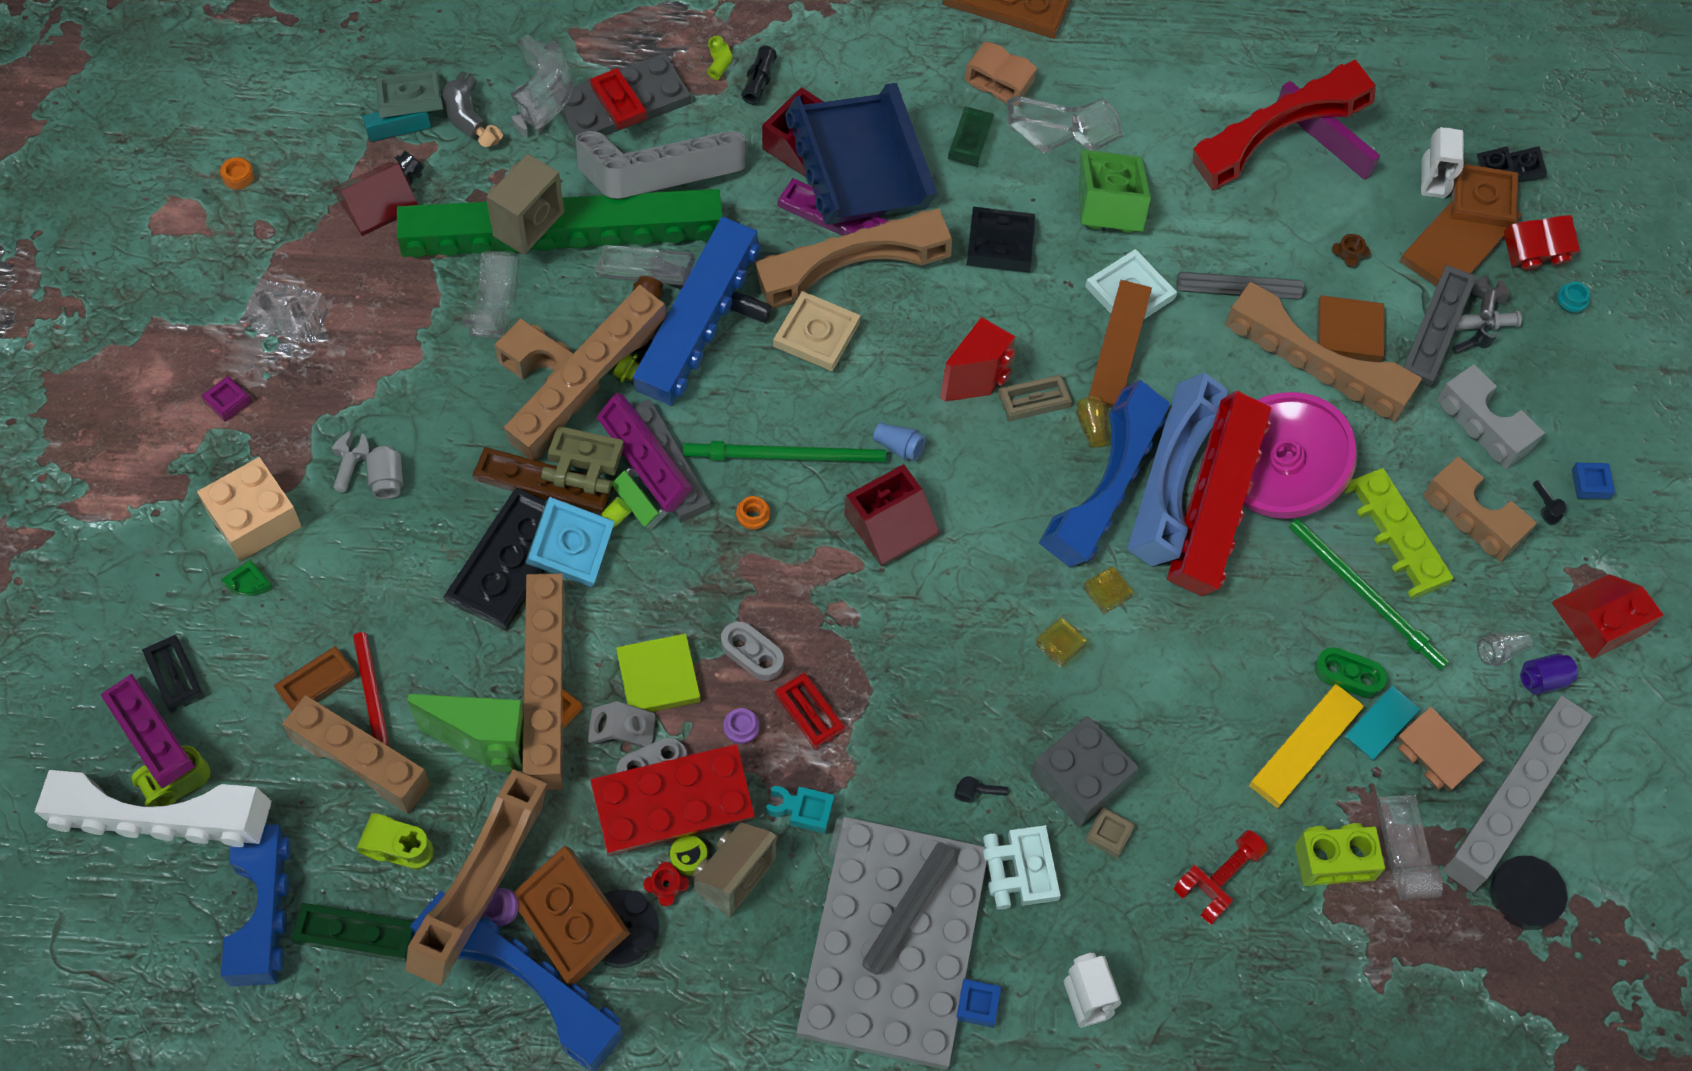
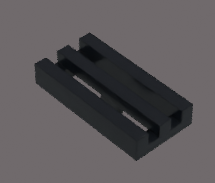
M176 634L142 649L170 713L177 711V707L182 704L184 707L192 704L191 700L195 698L198 700L205 698ZM170 646L174 647L192 687L187 692L167 650ZM157 652H160L179 694L172 698L153 656Z

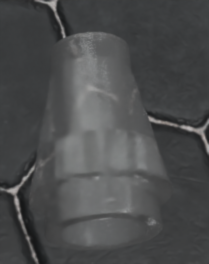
M1525 630L1519 632L1487 633L1478 641L1477 652L1484 664L1499 667L1521 653L1531 650L1533 641L1531 635Z

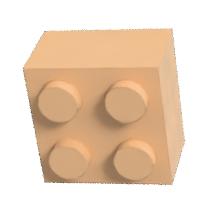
M260 457L197 491L210 518L240 562L302 527L293 505Z

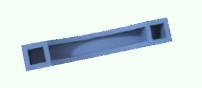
M1205 372L1182 381L1176 386L1127 550L1151 567L1180 558L1188 531L1182 512V494L1185 480L1200 445L1213 427L1220 400L1227 396L1228 390Z

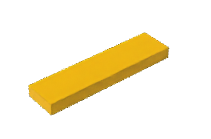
M1335 684L1254 777L1249 787L1278 809L1361 712L1364 705Z

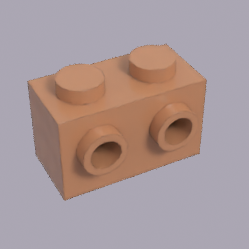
M1431 706L1396 738L1400 743L1397 747L1398 751L1410 763L1413 764L1417 761L1426 770L1423 776L1438 791L1442 787L1447 792L1452 790L1484 760Z

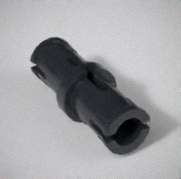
M765 45L758 49L755 62L747 71L748 80L741 96L748 104L756 105L760 102L764 87L771 80L772 74L770 71L777 58V52L770 46Z

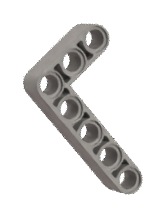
M586 131L576 135L578 169L605 196L610 198H624L743 170L746 166L745 135L736 131L716 133L625 154L599 132Z

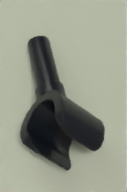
M1485 322L1473 337L1452 347V351L1454 354H1458L1475 346L1488 348L1499 333L1494 335L1487 334L1486 332L1492 324Z
M1536 480L1533 486L1546 505L1541 509V516L1546 523L1553 525L1562 519V513L1566 510V504L1561 499L1554 500L1542 482Z
M966 776L957 784L954 797L959 801L972 803L976 793L1006 796L1008 789L1004 786L984 785L979 783L976 778Z

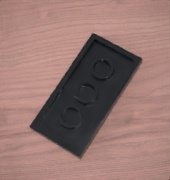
M516 487L445 593V602L506 631L526 601V574H543L545 571L525 562L547 501Z

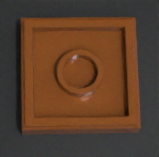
M1464 164L1462 172L1454 179L1451 218L1507 228L1517 223L1518 173Z
M1320 295L1317 309V343L1342 356L1362 361L1382 362L1384 358V303Z

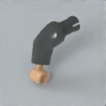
M461 72L456 80L449 81L444 86L442 93L443 103L448 117L456 128L470 138L478 139L483 147L497 145L502 139L503 133L496 126L488 125L486 127L487 122L474 110L471 91L476 86V79L471 73L465 79L467 72Z

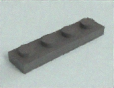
M1448 265L1443 270L1403 366L1405 369L1422 378L1420 383L1430 387L1435 380L1477 277Z
M651 399L632 406L692 486V490L674 511L678 521L682 523L711 510L710 501Z

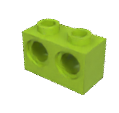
M1352 823L1334 830H1327L1325 826H1314L1306 829L1295 843L1303 886L1376 881L1385 870L1376 826L1363 827L1360 823ZM1350 846L1358 847L1363 852L1364 857L1354 855L1350 850ZM1313 849L1324 851L1328 860L1318 858Z

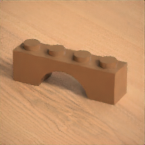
M306 695L282 723L292 742L319 759L321 757L329 758L349 769L366 782L378 796L407 814L411 812L431 786L424 768Z

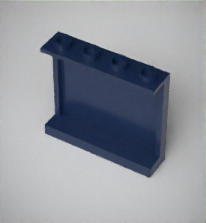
M897 83L886 84L878 95L806 105L802 104L800 96H796L786 112V123L788 128L792 129L796 140L797 154L799 157H802L806 168V180L809 185H812L816 197V208L822 214L825 225L925 209L938 194Z

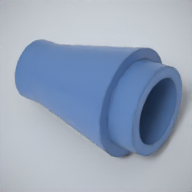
M883 422L877 425L873 435L874 441L881 443L905 461L909 459L916 461L920 457L926 441L925 436L921 435L917 429L888 425Z

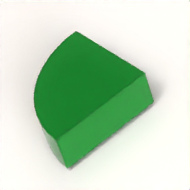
M251 559L221 579L223 585L229 591L242 596L261 595L273 589L271 583Z

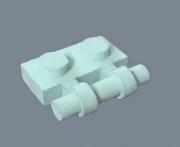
M1046 825L1009 830L1008 838L1010 845L999 846L997 834H988L983 837L984 846L987 847V849L983 850L984 858L989 866L991 882L988 883L990 895L995 897L998 910L1011 907L1009 894L1012 892L1020 893L1022 906L1059 901L1060 891ZM1013 860L1016 877L1006 878L1003 861Z

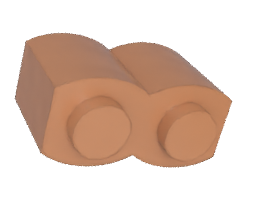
M984 42L967 64L964 80L978 90L991 92L992 95L1004 103L1017 106L1034 83L1037 67L1026 58L1010 55L998 44Z

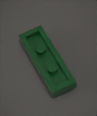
M302 903L291 940L294 944L406 963L408 946L414 937L410 925L414 921Z

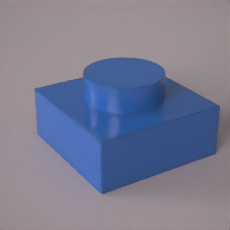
M1575 463L1572 468L1577 498L1610 499L1613 496L1615 490L1609 463Z
M963 979L956 1015L958 1021L993 1028L1001 986Z

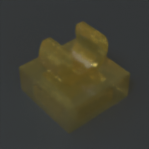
M1113 566L1086 581L1083 587L1103 615L1131 599L1133 594L1131 588Z

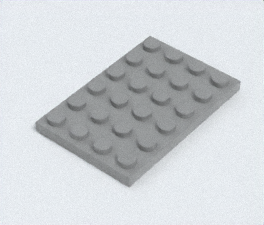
M844 817L796 1037L948 1070L958 1021L956 1015L963 979L966 977L987 862L985 861L983 850L987 849V847ZM939 842L951 847L954 850L953 859L879 975L870 973L862 966L864 957L932 850Z

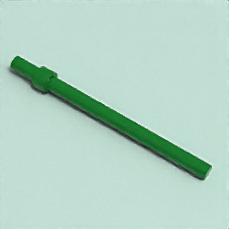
M711 440V444L684 443L683 456L710 457V461H724V458L886 463V449L724 444V441Z
M1299 518L1290 524L1289 529L1408 641L1406 645L1416 654L1421 653L1439 671L1449 664L1450 661L1430 643L1432 639L1422 630L1417 631Z

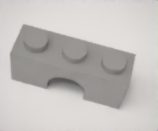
M1473 364L1446 383L1437 402L1448 415H1451L1465 429L1470 437L1477 440L1488 451L1493 460L1499 462L1507 470L1533 451L1545 432L1522 410L1511 417H1499L1493 414L1486 404L1497 386Z

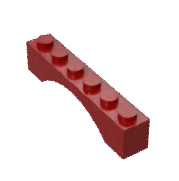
M1356 59L1347 64H1340L1331 73L1320 79L1309 81L1303 88L1292 94L1283 95L1276 103L1265 109L1260 108L1247 119L1239 123L1230 124L1223 132L1216 136L1201 140L1193 148V164L1211 190L1214 191L1240 177L1243 167L1253 151L1266 138L1278 130L1295 122L1311 118L1329 116L1349 117L1374 103L1376 85Z

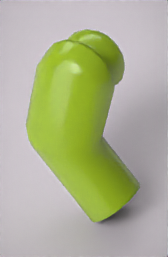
M713 36L708 41V47L711 49L710 54L714 62L707 69V74L712 79L719 80L732 63L733 55L729 45L721 36Z

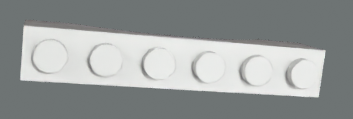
M49 770L35 813L47 821L49 828L62 832H69L71 828H81L85 832L96 835H103L105 831H115L119 835L130 838H137L139 834H150L152 837L164 841H172L174 837H184L198 844H207L209 840H218L229 846L243 847L244 843H260L272 801L257 787L221 784L201 796L182 803L160 807H141L122 803L107 796L103 789L84 773Z

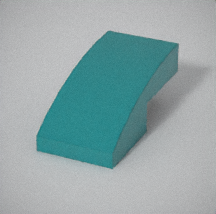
M1392 686L1345 735V738L1374 761L1421 709Z

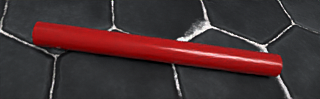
M359 632L353 635V641L372 736L390 747L368 636L365 632Z

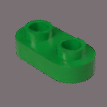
M1331 647L1323 650L1315 662V673L1322 682L1331 686L1337 684L1343 690L1361 697L1372 698L1377 696L1387 683L1386 671L1379 663L1340 648ZM1327 666H1333L1337 672L1329 671ZM1361 678L1368 679L1371 685L1364 684Z

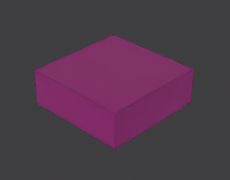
M226 376L201 395L204 403L224 422L252 402L250 396L229 376Z

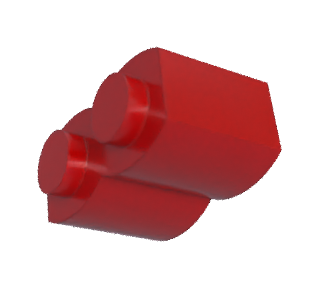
M1572 215L1519 222L1510 225L1503 231L1511 267L1522 266V270H1532L1542 266L1541 262H1552V266L1563 265L1571 262V257L1580 252Z

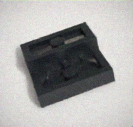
M973 206L966 265L1030 272L1035 214Z

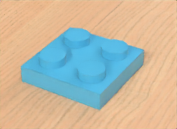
M549 497L525 563L554 574L562 573L564 578L592 587L595 583L615 521Z

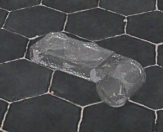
M1416 795L1380 797L1376 804L1390 869L1399 899L1406 901L1440 898L1443 891L1442 875L1439 867L1436 864H1431Z

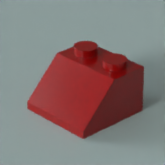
M981 317L945 363L940 399L947 402L988 396L994 392L998 385L1003 387L1012 373V369L1009 366L1016 355V351L1013 350L1016 336Z
M1611 574L1552 602L1555 609L1592 660L1648 633L1664 615L1643 586Z

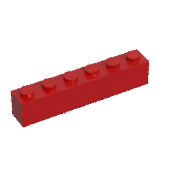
M1238 390L1220 400L1184 519L1188 531L1180 558L1172 560L1166 579L1200 596L1219 590L1225 581L1226 571L1224 569L1226 562L1235 548V540L1233 538L1236 528L1244 517V510L1242 508L1245 497L1252 489V473L1262 455L1260 450L1262 439L1270 427V420L1268 419L1272 407Z

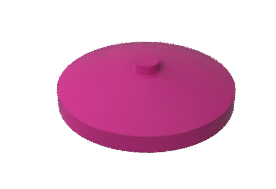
M1284 392L1258 399V401L1272 407L1268 419L1270 420V427L1262 439L1260 446L1262 455L1258 464L1254 467L1251 477L1253 486L1250 493L1245 497L1243 506L1258 514L1274 518L1301 517L1323 509L1345 490L1355 470L1357 461L1356 442L1348 420L1328 401L1306 393Z

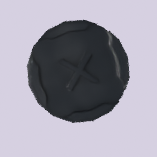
M1516 856L1506 860L1493 874L1490 884L1491 899L1495 908H1499L1500 912L1505 915L1503 918L1510 924L1524 930L1543 929L1554 923L1565 911L1568 899L1565 882L1554 867L1537 857Z

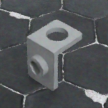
M617 701L593 708L588 742L596 744L616 739L642 748L648 746L653 741L655 714ZM606 714V725L602 732L599 733L598 725L600 719Z

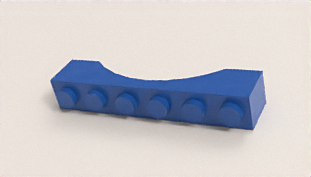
M1141 379L1122 389L1109 413L1111 451L1102 481L1093 494L1080 506L1053 516L1039 541L1041 546L1068 567L1082 562L1087 563L1094 557L1098 550L1096 544L1100 536L1109 529L1112 523L1110 517L1114 509L1119 507L1126 496L1124 491L1128 483L1139 472V467L1137 466L1141 458L1152 448V437L1166 421L1164 415L1170 403Z
M440 891L410 925L414 936L426 915L441 901L445 895L444 892ZM483 916L478 921L457 959L485 962L505 969L523 980L540 996L551 1012L557 1026L563 1052L588 1071H597L623 1037L621 1027L618 1025L621 1022L620 1019L609 1009L602 1007L599 1011L588 1003L590 997L585 991L575 984L567 987L558 980L560 974L545 961L538 965L528 957L530 951L522 943L514 938L508 942L499 935L501 929L489 918Z

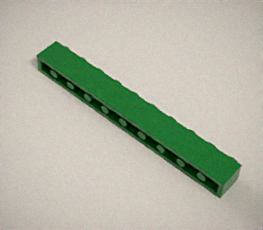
M720 189L641 193L624 198H610L605 195L562 197L564 213L530 250L572 247L580 249L590 246L613 247L625 244L646 245L649 243H679L681 241L696 240L709 241L722 217ZM487 202L397 206V240L402 257L419 258L430 255L452 256L465 253L518 252L493 236Z

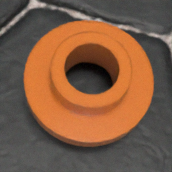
M758 496L746 497L737 506V521L747 529H760L770 519V507ZM750 512H757L759 516L750 517L747 514Z

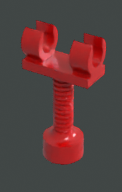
M1246 830L1236 840L1237 851L1210 878L1194 865L1180 878L1173 888L1183 899L1197 885L1213 901L1200 915L1210 925L1233 902L1221 887L1247 860L1250 859L1257 862L1268 852V847L1263 839L1251 830Z

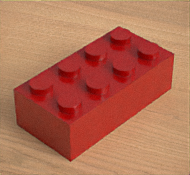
M737 744L590 779L607 857L674 841L680 837L694 836L738 825L740 822H750L755 817Z

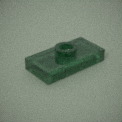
M965 106L948 153V159L978 167L994 120V114Z

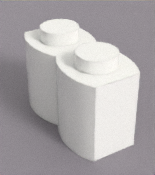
M1440 127L1433 133L1430 140V148L1423 154L1421 159L1422 196L1444 199L1452 192L1454 179L1462 172L1464 166L1463 130Z
M1088 953L1073 960L1074 965L1068 971L1069 976L1064 979L1063 983L1078 1027L1083 1028L1109 1020L1115 1015L1114 1010L1121 1005V1000L1105 956L1096 957L1095 953Z

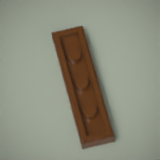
M484 447L473 472V479L476 482L514 491L517 487L543 500H548L549 497L598 515H601L607 508L614 489L611 486L609 494L596 492L594 495L584 493V489L568 485L565 488L554 486V482L541 479L544 466L557 469V466ZM570 470V472L587 475L581 472Z

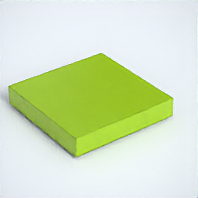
M686 633L616 647L627 705L648 712H655L700 702L699 689Z

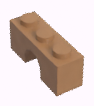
M521 318L494 344L498 363L522 380L535 369L548 368L553 372L546 379L547 382L573 355L569 347L563 342H555L546 336L539 326L535 324L530 325ZM599 381L584 397L573 414L600 388Z
M1458 456L1432 479L1423 497L1429 501L1434 509L1441 511L1453 521L1460 531L1467 533L1474 539L1484 552L1495 557L1501 563L1528 537L1537 522L1512 501L1498 510H1489L1482 507L1476 501L1474 493L1484 477Z

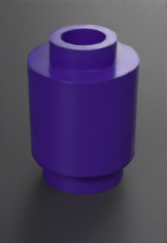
M1560 653L1528 660L1523 664L1520 673L1523 686L1534 695L1569 687L1571 682L1576 681L1578 676L1577 666L1573 658Z

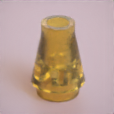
M1091 396L1077 402L1078 409H1076L1075 414L1088 439L1089 447L1099 448L1106 446L1109 443L1108 405L1103 402V398L1100 396Z

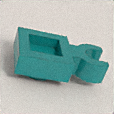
M772 786L771 796L782 799L783 803L779 806L767 804L766 814L776 818L788 814L791 815L790 826L823 834L826 833L835 795L798 787L797 795L793 796L781 786Z

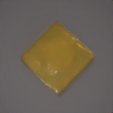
M1060 617L1037 638L1035 644L1061 668L1085 646L1087 640Z

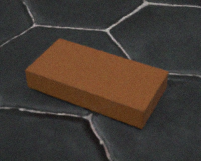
M335 645L273 686L292 712L305 695L319 702L356 678L357 675Z

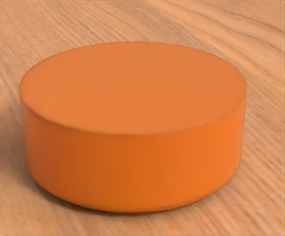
M230 158L220 167L221 178L228 188L243 189L254 180L252 165L244 158Z

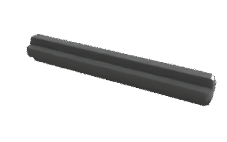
M1179 272L1176 280V286L1179 291L1241 295L1250 281L1280 298L1299 299L1304 291L1303 281L1296 279Z
M939 842L932 850L864 957L862 966L870 973L879 975L953 859L954 850L951 847Z

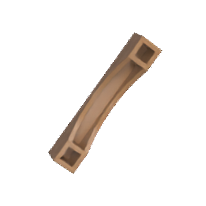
M939 208L931 211H921L914 216L900 220H890L883 225L869 229H859L852 234L838 238L831 237L824 242L807 247L800 246L793 251L779 255L766 256L762 260L755 261L757 281L765 302L770 304L772 309L795 303L802 291L807 292L808 289L827 274L851 263L871 259H893L922 266L949 258L952 251V238Z
M1251 281L1231 307L1225 326L1232 329L1237 335L1246 337L1260 345L1265 351L1274 353L1288 361L1293 367L1304 370L1316 377L1321 383L1332 386L1351 400L1360 402L1374 410L1379 416L1388 418L1393 422L1397 421L1422 380L1420 376L1395 362L1356 360L1322 347L1294 324L1284 310L1279 297Z
M639 285L503 427L509 443L528 459L537 461L550 448L557 426L564 427L575 409L595 384L619 361L636 349L647 345L657 334L667 316L665 303Z
M562 573L526 574L523 773L547 783L546 790H564L562 675L566 591Z
M515 769L512 770L497 795L483 829L461 871L441 901L426 915L410 942L405 971L439 986L443 985L542 811L547 783Z

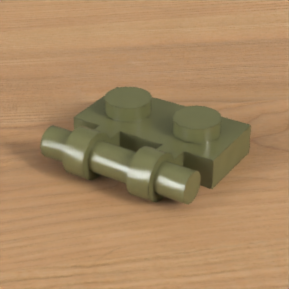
M557 426L548 451V460L558 463L557 469L544 466L541 479L554 482V486L565 488L568 485L582 488L584 493L595 495L596 492L609 494L612 481L600 479L601 472L615 475L624 449V440ZM572 466L588 469L587 475L570 472Z

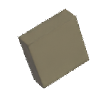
M1102 807L1085 842L1118 859L1135 824Z

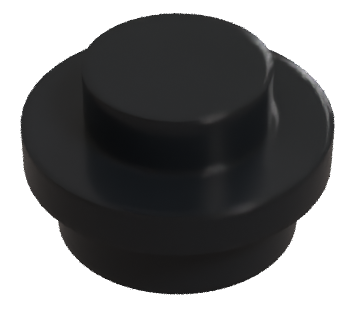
M406 150L401 155L397 154L395 156L406 177L411 179L415 175L419 179L423 175L421 171L425 166Z

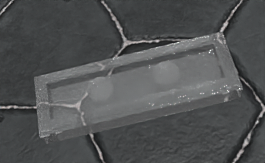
M605 245L594 270L598 277L638 281L640 276H650L665 284L684 285L693 268L695 258L693 253Z

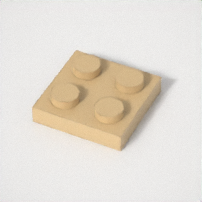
M802 291L774 337L773 347L833 371L859 326L861 315Z

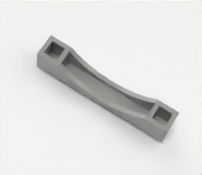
M1562 695L1546 712L1530 736L1514 766L1442 869L1443 873L1472 893L1488 879L1593 716Z

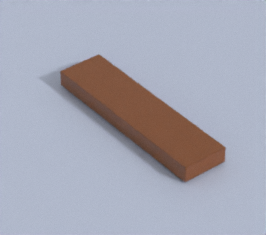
M1120 279L1088 396V402L1112 408L1120 392L1126 387L1152 287Z

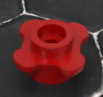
M663 862L652 873L651 877H647L644 880L643 886L646 892L653 893L659 898L661 906L668 907L674 903V898L680 892L688 889L689 881L686 876H680L671 863ZM668 881L670 885L668 887H664L662 885L663 882Z

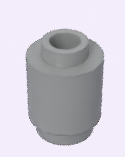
M389 446L374 448L366 456L368 488L376 499L388 500L396 498L401 494L400 489L403 487L401 454Z

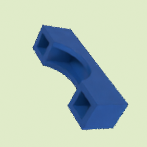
M279 824L265 825L259 844L244 843L243 847H230V865L237 875L254 882L258 891L257 906L250 920L241 929L223 939L221 977L230 987L277 984V971H283L284 951L282 947L279 948L280 934L285 933L287 924L286 912L281 910L282 896H287L289 891L288 874L284 873V861L290 859L291 841L289 837L285 836Z

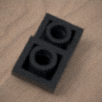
M1508 146L1477 153L1479 166L1517 172L1518 182L1547 178V170L1540 146L1510 153Z

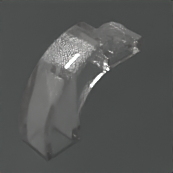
M526 35L518 40L527 64L537 72L527 83L512 92L511 96L520 117L533 128L539 130L553 120L568 103L573 91V78L562 50L554 40L545 45L542 41L537 42L529 35Z
M493 250L481 253L477 297L473 308L463 315V327L470 328L469 336L500 339L508 331L517 293L520 253Z

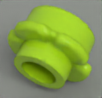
M635 353L634 356L629 354L618 362L612 375L621 379V383L625 379L632 382L633 375L640 363L636 362L638 355Z

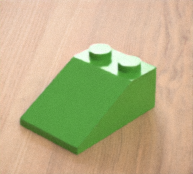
M1081 149L1079 168V216L1081 225H1086L1092 229H1101L1103 227L1115 228L1124 233H1131L1133 231L1143 232L1151 196L1142 156Z
M408 694L407 701L420 731L481 765L491 767L494 771L511 772L513 769H523L524 711L521 700Z

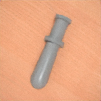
M1494 311L1492 319L1485 321L1480 318V314L1461 315L1455 331L1479 329L1485 322L1492 324L1490 326L1491 330H1498L1500 326L1520 327L1522 316L1520 311L1502 314Z

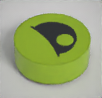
M689 835L678 838L670 849L671 864L682 875H693L700 862L704 858H708L706 845L695 836Z

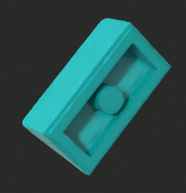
M427 111L380 118L379 112L362 116L370 142L431 128Z

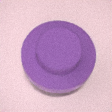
M738 708L727 714L724 719L723 730L730 741L737 744H746L754 740L758 735L759 720L752 711Z
M497 888L483 916L489 918L498 927L510 924L518 913L519 903L517 896L509 889Z

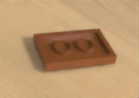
M565 845L514 891L519 903L518 911L568 984H576L631 934L574 851Z

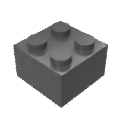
M1087 716L1035 760L1030 777L1081 828L1099 813L1102 807L1107 806L1132 784L1139 767Z

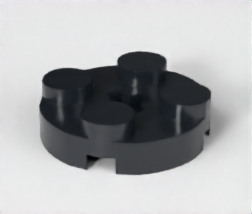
M614 890L605 893L604 896L620 919L626 924L630 923L632 928L628 929L631 934L601 961L612 968H628L637 965L648 956V953L653 949L654 944L656 945L659 938L657 913L653 905L640 892Z

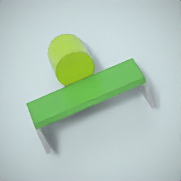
M630 468L624 470L613 481L612 486L621 498L616 497L602 512L601 516L615 521L614 528L633 512L644 527L653 529L669 512H665L662 509L658 512L633 480L632 476L636 471Z

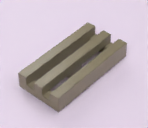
M1061 374L999 388L998 397L1002 400V407L1004 411L1006 410L1008 422L1070 408L1072 403ZM1058 387L1057 390L1048 391L1044 393L1037 392L1045 389ZM1031 393L1029 396L1010 400V397Z

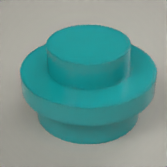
M1575 281L1570 282L1559 289L1557 301L1567 311L1581 312L1590 303V292L1584 284Z

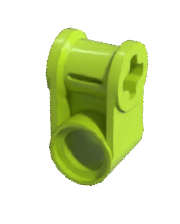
M182 746L190 760L195 762V767L163 789L156 782L146 765L133 773L131 781L134 786L139 787L146 799L145 807L172 805L176 800L207 783L211 773L210 766L194 747Z
M377 813L370 814L356 847V851L368 858L381 862H390L413 870L425 868L434 858V847L421 828Z

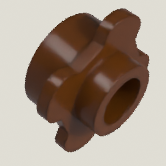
M1347 234L1340 243H1335L1332 246L1333 254L1339 255L1349 267L1356 266L1361 258H1367L1370 254V249L1366 246L1365 240L1357 234Z

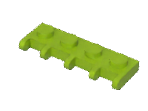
M1384 468L1349 482L1343 492L1348 494L1355 491L1364 505L1357 510L1358 516L1364 518L1370 515L1381 534L1374 538L1377 546L1388 543L1399 561L1391 567L1395 574L1405 571L1415 587L1407 592L1409 597L1415 599L1449 585L1454 579L1453 575Z

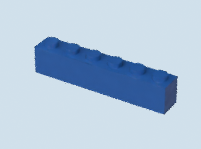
M723 216L721 217L633 375L637 392L669 406L673 405L677 397L683 396L688 385L687 377L692 369L696 370L699 367L703 357L702 350L707 342L711 343L713 341L721 315L726 316L732 304L731 297L734 291L741 289L747 276L746 269L750 262L755 263L760 254L761 245L758 243L757 230Z

